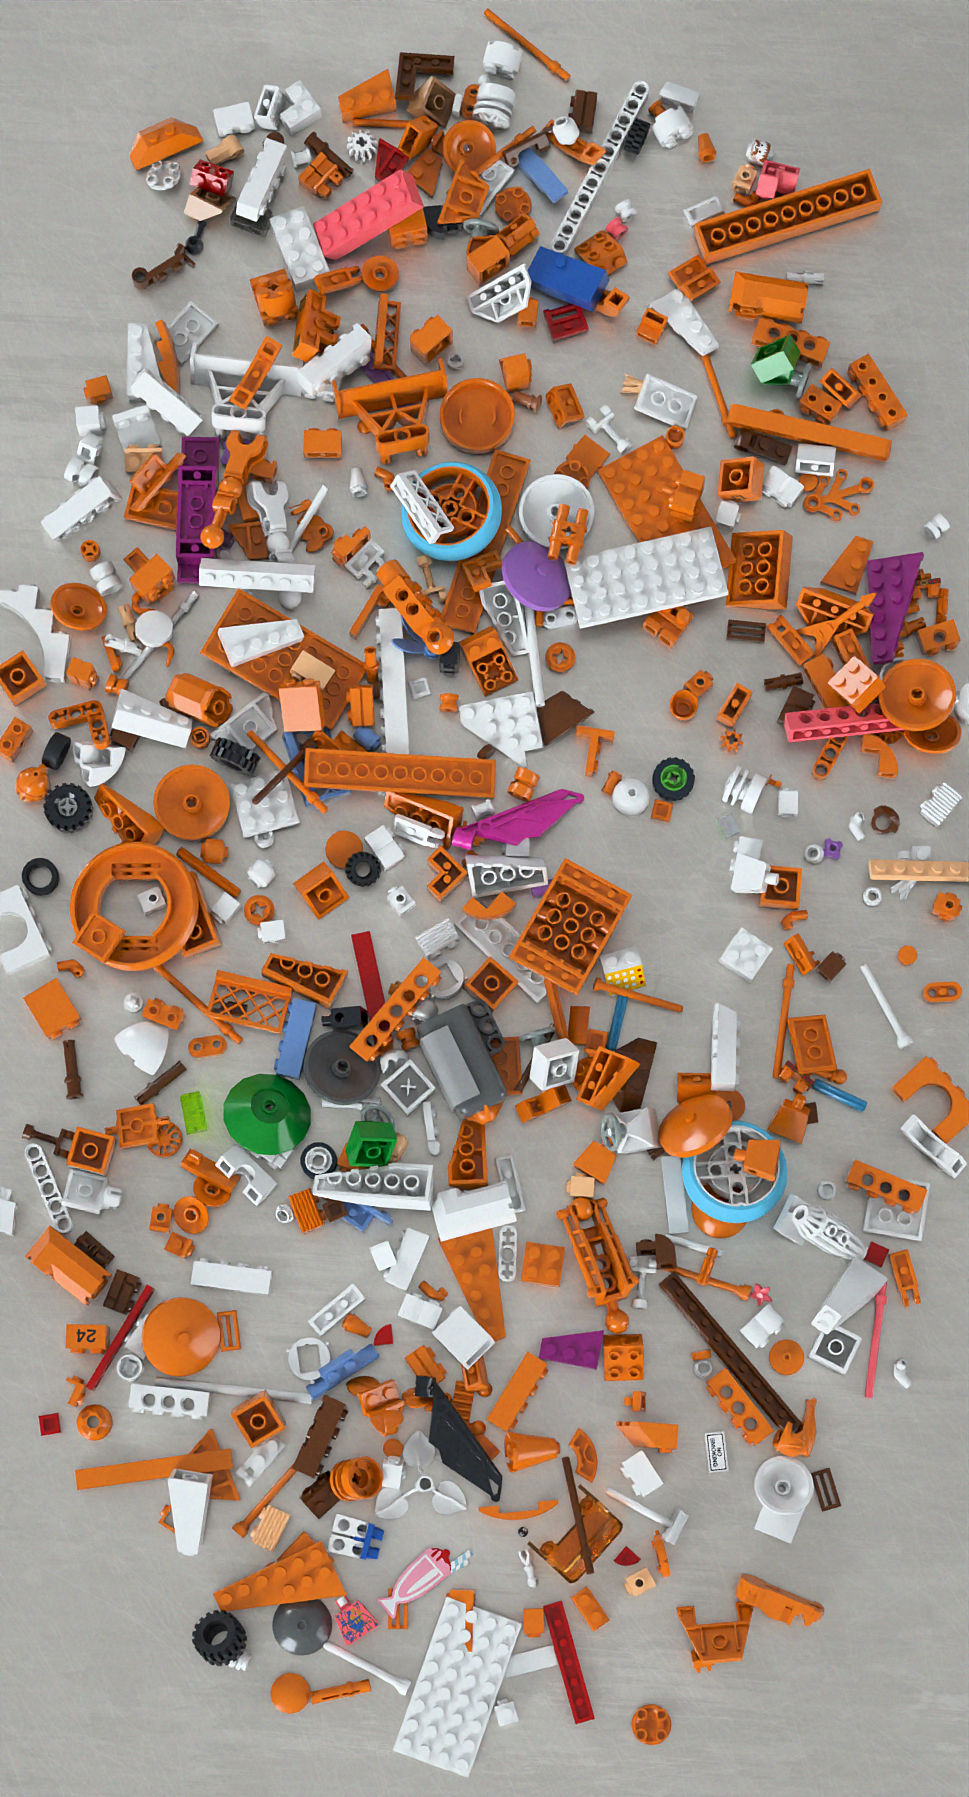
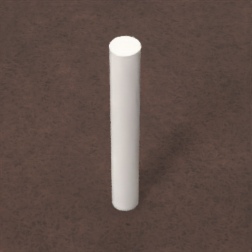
M666 1234V1237L673 1244L707 1253L708 1248L711 1247ZM715 1248L718 1250L717 1256L721 1257L722 1249Z

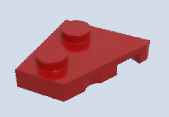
M381 138L378 140L375 179L380 182L398 170H403L410 159L398 148Z

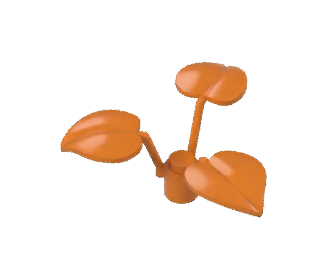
M359 1376L349 1380L346 1386L352 1395L358 1396L359 1392L376 1386L380 1382L370 1376ZM415 1388L407 1389L402 1393L405 1405L407 1404L410 1408H420L433 1402V1398L414 1396ZM404 1406L400 1407L399 1412L389 1410H376L370 1414L372 1425L384 1437L387 1434H396L398 1426L403 1422L402 1411Z

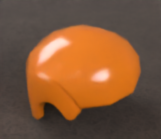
M686 689L677 691L670 699V713L676 719L682 721L691 719L698 709L697 697L693 692Z

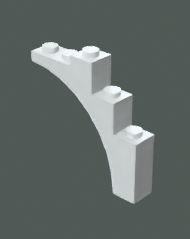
M25 583V585H19L18 592L11 588H6L5 591L0 590V605L11 609L23 617L39 637L45 659V679L50 682L66 683V671L68 669L72 639L67 632L56 631L54 633L56 617L52 613L51 608L40 607L38 609L39 588L35 584Z

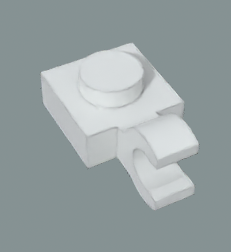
M911 846V852L899 851L897 853L898 860L931 861V846Z

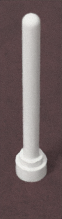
M863 964L861 970L898 1036L897 1044L899 1048L907 1047L914 1042L907 1032L904 1033L868 965Z
M327 1641L324 1643L323 1646L326 1650L396 1686L395 1689L400 1694L406 1695L412 1683L411 1680L407 1678L398 1679Z

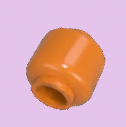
M207 838L205 842L201 843L200 857L203 858L204 862L221 864L223 858H227L228 847L225 846L222 839Z

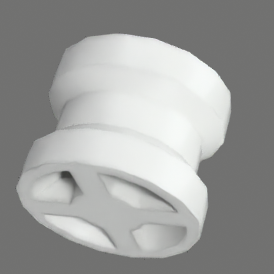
M630 199L620 202L614 208L615 212L620 214L622 222L629 221L638 213L636 208L632 207Z

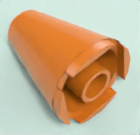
M513 1432L506 1433L508 1436H505L504 1451L505 1457H508L510 1463L506 1464L511 1473L555 1459L557 1454H560V1444L556 1442L555 1438Z

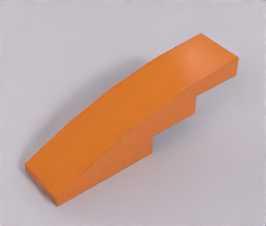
M159 320L155 322V325L162 340L157 342L156 345L163 360L157 364L166 384L180 395V373L173 339L166 322Z

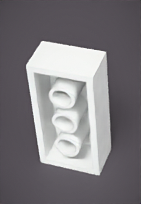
M303 206L270 218L272 232L296 292L316 286L313 280L314 277L330 271L305 207Z

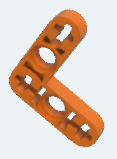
M92 700L57 709L48 716L50 725L54 729L88 722L95 748L104 750L110 745L105 714L99 701ZM74 712L81 713L77 718L71 717ZM96 722L103 723L99 728L93 727ZM99 734H102V737H103V741H102V742H99V741H100V740H99V736H98Z

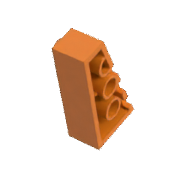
M270 953L262 968V976L277 984L292 987L293 992L330 1010L348 977V970L334 969L330 966L313 964V962L295 960V958Z

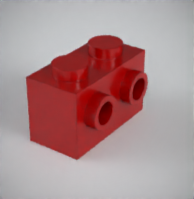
M200 159L193 167L190 185L225 196L232 186L234 171Z

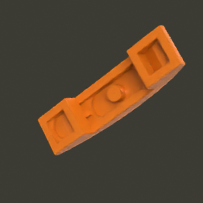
M551 119L545 127H553L555 121ZM553 132L546 133L548 141L567 155L590 165H595L606 152L599 145L593 142L589 144L580 138H577L576 142L571 145H563L558 142Z
M268 336L265 337L241 382L229 399L231 403L246 410L269 373L283 346L282 344Z
M558 1500L539 1501L538 1510L499 1513V1506L479 1507V1512L498 1519L521 1520L549 1511L558 1504Z

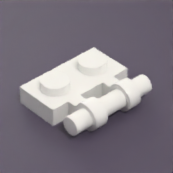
M370 539L345 564V567L358 579L365 575L367 579L363 584L369 588L379 580L376 576L378 569L393 559L389 556L384 561L381 557L385 554V551ZM377 563L379 567L372 573L369 569Z

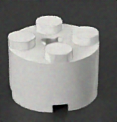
M494 41L493 44L488 42L482 66L489 75L500 73L503 74L504 78L512 80L518 74L523 51L521 49L516 51L514 50V45L505 42Z
M677 106L678 110L675 111L673 108L664 111L655 118L656 123L654 125L650 124L661 146H666L667 149L673 148L677 145V141L682 138L687 139L693 134L691 131L693 125L681 106Z

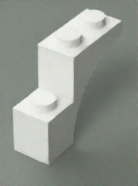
M914 1114L901 1127L903 1133L916 1149L932 1158L941 1170L953 1178H956L967 1165L958 1152L940 1140Z

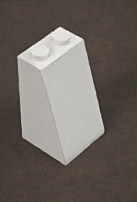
M855 1256L839 1277L811 1324L828 1335L869 1303L888 1278Z
M174 1468L168 1478L177 1549L184 1555L193 1556L198 1554L203 1543L213 1475Z

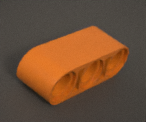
M844 736L842 742H838L834 738L828 739L812 769V776L815 780L823 781L828 777L848 740V736ZM832 751L835 757L828 758L825 752ZM823 767L826 773L821 775L817 773L816 768Z

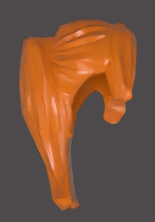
M814 1397L811 1400H805L806 1408L802 1424L794 1433H792L793 1424L790 1421L787 1422L783 1433L780 1429L777 1430L773 1439V1446L778 1452L780 1451L788 1457H797L799 1454L805 1457L810 1456L817 1434L814 1415L817 1400Z

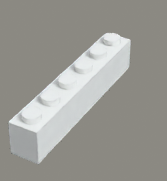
M212 558L201 559L199 586L313 593L315 565Z

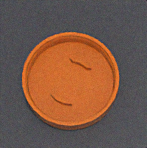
M484 378L463 380L454 385L442 400L440 407L442 432L455 448L470 454L492 452L507 441L514 427L515 410L512 399L507 391L494 381Z

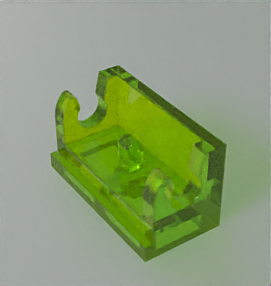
M196 1091L181 1095L180 1101L187 1135L208 1131L201 1092Z

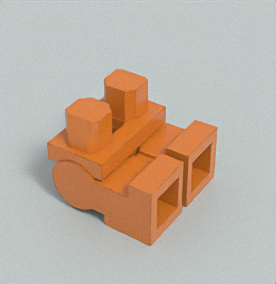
M683 606L656 611L646 618L643 628L655 637L659 634L658 639L672 649L691 624L694 615Z

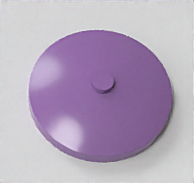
M521 542L508 551L502 562V576L508 590L520 603L531 609L552 611L559 608L571 594L564 560L560 555L557 561L548 559L549 548L537 542Z

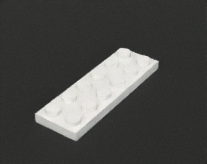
M482 897L477 900L486 909L490 906ZM463 914L454 923L488 958L491 956L519 981L517 985L537 1004L547 995L544 979L546 978L509 958L521 934L503 917L485 921Z

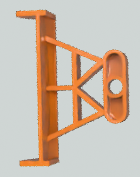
M438 358L439 370L345 390L338 391L336 381L332 380L338 419L357 415L376 436V450L380 454V462L386 465V460L388 464L391 463V455L416 450L417 455L423 457L422 452H424V456L428 454L427 446L430 443L429 428L424 424L429 400L442 398L447 393V377L442 358ZM422 402V404H417V405H412V406H407V407H402V408H398V409H397V407H399V406H404V405H408V404H412V403L414 404V403ZM392 408V410L369 414L370 412ZM396 422H398L399 424H401L402 426H404V427H400V428L393 429L394 426L396 425Z

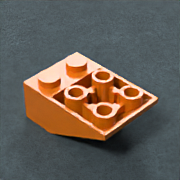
M492 626L458 642L460 650L484 696L518 680L498 633Z

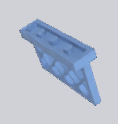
M323 727L325 734L332 739L329 729ZM308 731L283 732L282 739L290 761L301 751L300 747H302V743L297 741L296 735L303 733L309 736L308 739H310L314 731L311 733ZM305 759L293 769L294 774L303 783ZM327 789L325 794L320 796V800L323 801L350 793V790L337 791L335 789ZM301 792L305 807L311 806L306 800L307 797Z

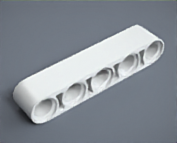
M30 1144L25 1149V1156L54 1227L62 1234H69L74 1228V1223L67 1206L62 1205L61 1209L57 1212L52 1210L53 1203H62L63 1196L46 1154L38 1144ZM34 1148L39 1149L38 1157L31 1158V1150ZM41 1166L47 1168V1172L43 1176H39L37 1173L38 1168ZM53 1184L54 1191L46 1194V1185ZM62 1220H68L69 1226L65 1230H61L59 1227Z

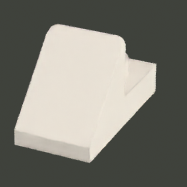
M388 1241L370 1247L379 1271L396 1265V1260Z

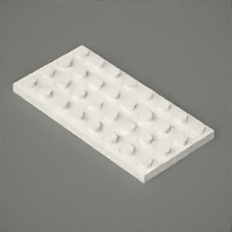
M712 527L578 556L576 565L568 564L566 559L564 560L580 629L728 595Z
M447 1596L393 1750L468 1778L522 1623L473 1606V1611L466 1613L465 1603ZM465 1619L467 1622L473 1623L472 1652H468L465 1646V1642L469 1641L471 1637L470 1632L465 1630Z

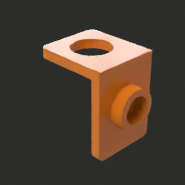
M166 1504L160 1513L162 1518L158 1523L175 1533V1528L164 1522L172 1511L171 1504L169 1506Z

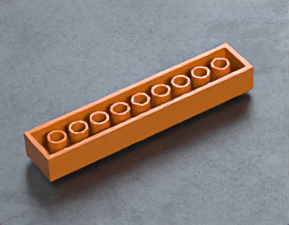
M870 169L695 223L693 232L704 263L708 265L879 211L882 199Z

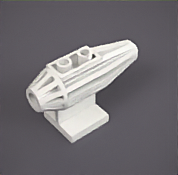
M789 1195L773 1228L774 1230L801 1246L806 1239L826 1253L849 1260H853L855 1256L860 1260L865 1258L867 1247L844 1221L821 1206L809 1205L796 1195Z

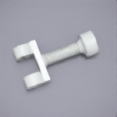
M606 405L601 407L599 411L604 417L602 421L597 424L592 417L586 420V425L594 434L604 428L618 444L616 448L621 454L628 451L632 446L628 438L622 439L609 424L614 419V413Z
M630 1256L629 1264L632 1272L639 1274L637 1297L632 1299V1308L648 1309V1300L644 1298L645 1275L656 1274V1258L649 1257L647 1269L637 1268V1256Z

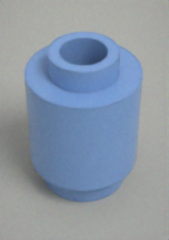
M360 726L353 734L355 741L368 752L372 750L375 752L381 745V737L367 726Z

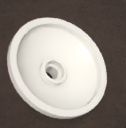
M777 1456L768 1459L760 1466L755 1476L754 1486L758 1499L767 1509L774 1513L782 1515L797 1513L804 1509L812 1498L814 1483L811 1473L803 1463L792 1457ZM778 1487H783L785 1491L780 1492Z

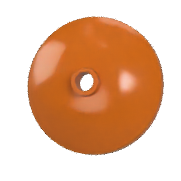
M464 120L458 122L448 130L442 144L443 158L453 172H456L460 159L473 171L496 154L495 138L489 128L478 121ZM464 145L468 146L467 151L463 150Z
M81 583L61 585L54 591L50 601L51 610L56 619L63 625L76 630H90L98 627L104 621L107 613L106 602L100 593L94 588Z
M949 715L945 721L934 728L923 731L904 730V735L908 743L914 748L925 753L938 754L950 751L957 746L961 738V727L958 721Z
M703 1185L705 1190L713 1197L728 1203V1199L716 1194L710 1185ZM738 1187L732 1188L736 1193L742 1192ZM692 1201L693 1220L697 1227L710 1237H732L739 1233L747 1223H729L714 1219L701 1211Z

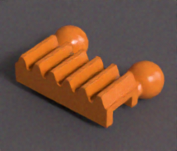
M456 1380L452 1405L474 1436L484 1434L486 1426L482 1421L478 1420L469 1423L474 1392H478L482 1397H488L492 1393V1385L489 1383V1388L467 1392L464 1381Z

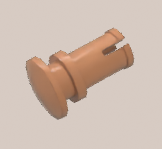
M516 390L512 402L525 405L528 409L534 408L533 412L537 413L542 403V395L536 398L533 394L530 396Z

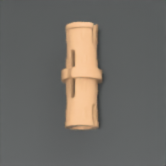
M124 604L125 610L123 605L118 607L123 619L122 625L123 628H126L130 641L135 643V637L137 642L140 641L135 632L137 620L132 615L130 605Z

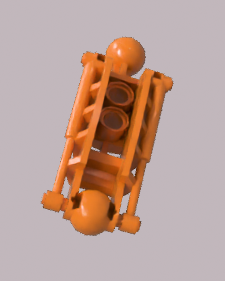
M577 1197L571 1202V1205H567L566 1209L558 1210L556 1217L559 1220H563L574 1247V1254L588 1286L587 1295L590 1298L594 1297L595 1307L606 1305L608 1314L605 1318V1326L610 1332L621 1334L629 1326V1317L624 1311L619 1309L617 1301L623 1300L628 1296L634 1285L638 1284L639 1278L633 1274L620 1239L615 1234L605 1209L608 1204L605 1198L594 1200L593 1198ZM598 1209H601L605 1222L601 1221ZM592 1216L595 1226L580 1229L578 1221H586ZM601 1243L604 1254L598 1255L594 1245ZM597 1260L602 1262V1270L598 1268V1265L596 1263ZM603 1279L608 1281V1289L605 1288Z

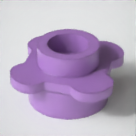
M827 838L824 841V856L839 859L843 843Z

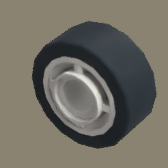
M315 1142L303 1150L300 1157V1165L308 1177L315 1179V1175L335 1172L337 1156L328 1144ZM318 1156L324 1158V1163L321 1166L314 1164V1159Z

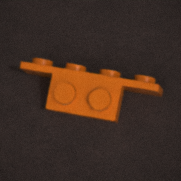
M176 453L166 465L156 454H152L129 480L141 493L130 509L138 512L144 510L148 506V501L151 497L156 496L160 492V487L163 483L171 479L175 469L183 465L186 455L184 453Z
M316 730L310 738L316 743L318 749L368 752L342 730L334 739H331L321 730Z

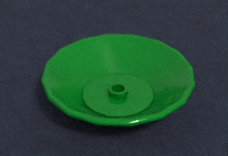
M256 1074L242 1079L230 1089L224 1102L223 1120L230 1136L241 1147L256 1154L278 1155L292 1150L304 1140L311 1125V1108L305 1094L292 1081L275 1074ZM266 1107H271L272 1110L268 1111Z

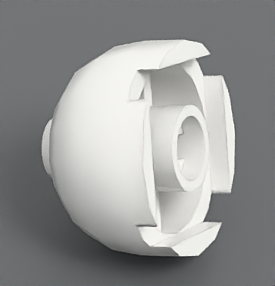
M625 778L615 786L612 794L614 807L622 815L629 817L637 816L646 810L650 801L649 789L644 782L637 778Z

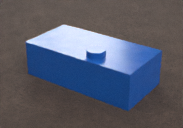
M542 246L539 247L528 268L532 281L531 289L594 312L610 281L606 270Z

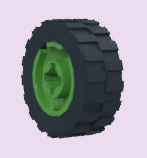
M670 757L662 760L653 772L652 785L655 788V792L667 801L682 800L689 795L693 788L695 780L694 771L691 769L690 764L686 763L683 759ZM675 776L677 778L676 783L671 781L670 777Z

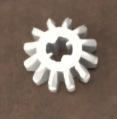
M361 129L359 134L353 132L352 137H348V144L346 145L347 150H350V157L355 156L356 161L362 158L363 162L365 157L371 159L372 154L377 152L378 142L374 141L375 135H370L368 130L363 133Z

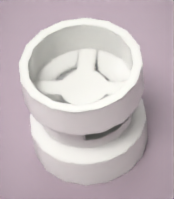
M937 514L931 522H927L923 527L926 533L936 540L940 537L941 532H946L950 528V525L941 514Z

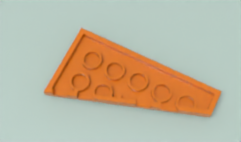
M492 1228L441 1241L438 1238L477 1323L495 1342L505 1338Z
M320 1540L213 1592V1595L220 1610L233 1611L346 1596L347 1593Z

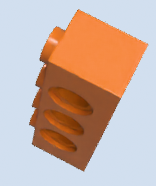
M760 317L751 344L762 347L787 335H791L801 352L799 361L811 363L813 366L822 368L830 346V342L826 338L821 336L815 337L807 331L792 329L788 324L781 325L775 323L771 318ZM775 332L778 334V337L773 338L769 333ZM811 345L814 349L807 350L804 346Z
M856 1159L853 1161L844 1182L849 1184L848 1188L854 1191L863 1190L867 1192L866 1195L873 1199H877V1197L885 1200V1204L893 1207L895 1205L903 1207L902 1211L912 1215L914 1212L918 1213L928 1191L925 1188ZM865 1175L870 1176L872 1179V1184L869 1186L862 1182V1178ZM882 1183H887L890 1186L889 1193L881 1191L880 1186ZM900 1191L907 1192V1201H902L899 1198Z
M726 1367L706 1382L708 1385L706 1390L712 1397L716 1395L720 1401L718 1403L719 1407L724 1413L729 1412L732 1416L730 1421L737 1429L739 1427L745 1433L742 1436L749 1445L752 1443L756 1446L774 1432L773 1428ZM725 1386L731 1389L732 1393L729 1398H725L721 1394V1389ZM736 1402H740L744 1407L743 1412L740 1414L733 1410V1405ZM748 1418H752L756 1422V1426L752 1430L748 1429L745 1425Z

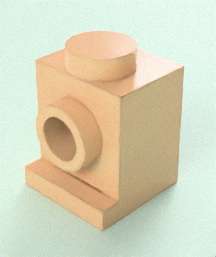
M750 164L740 165L733 180L731 190L748 196L757 177L758 171L755 170V167Z

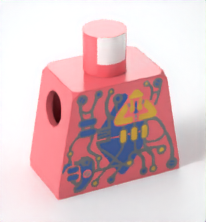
M342 1596L335 1601L341 1610L340 1613L335 1615V1619L347 1646L380 1625L359 1600L351 1604L347 1596Z

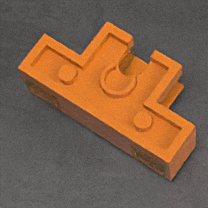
M309 289L300 301L292 356L307 363L316 352L322 355L326 347L329 345L333 347L337 344L338 334H334V330L340 327L341 321L340 316L325 310L327 296L321 295L312 289Z

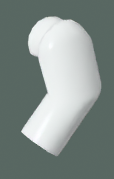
M862 812L854 813L849 823V829L858 841L866 837L861 829L862 821L865 818Z
M901 1358L894 1363L893 1375L907 1389L913 1381L906 1375L907 1361Z

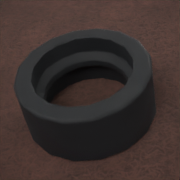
M55 732L44 750L42 764L53 770H58L69 751L71 738Z
M35 858L27 862L21 874L23 884L28 891L35 895H48L58 886L59 872L55 865L45 858ZM37 866L47 867L52 874L51 882L42 888L32 885L29 879L30 872Z

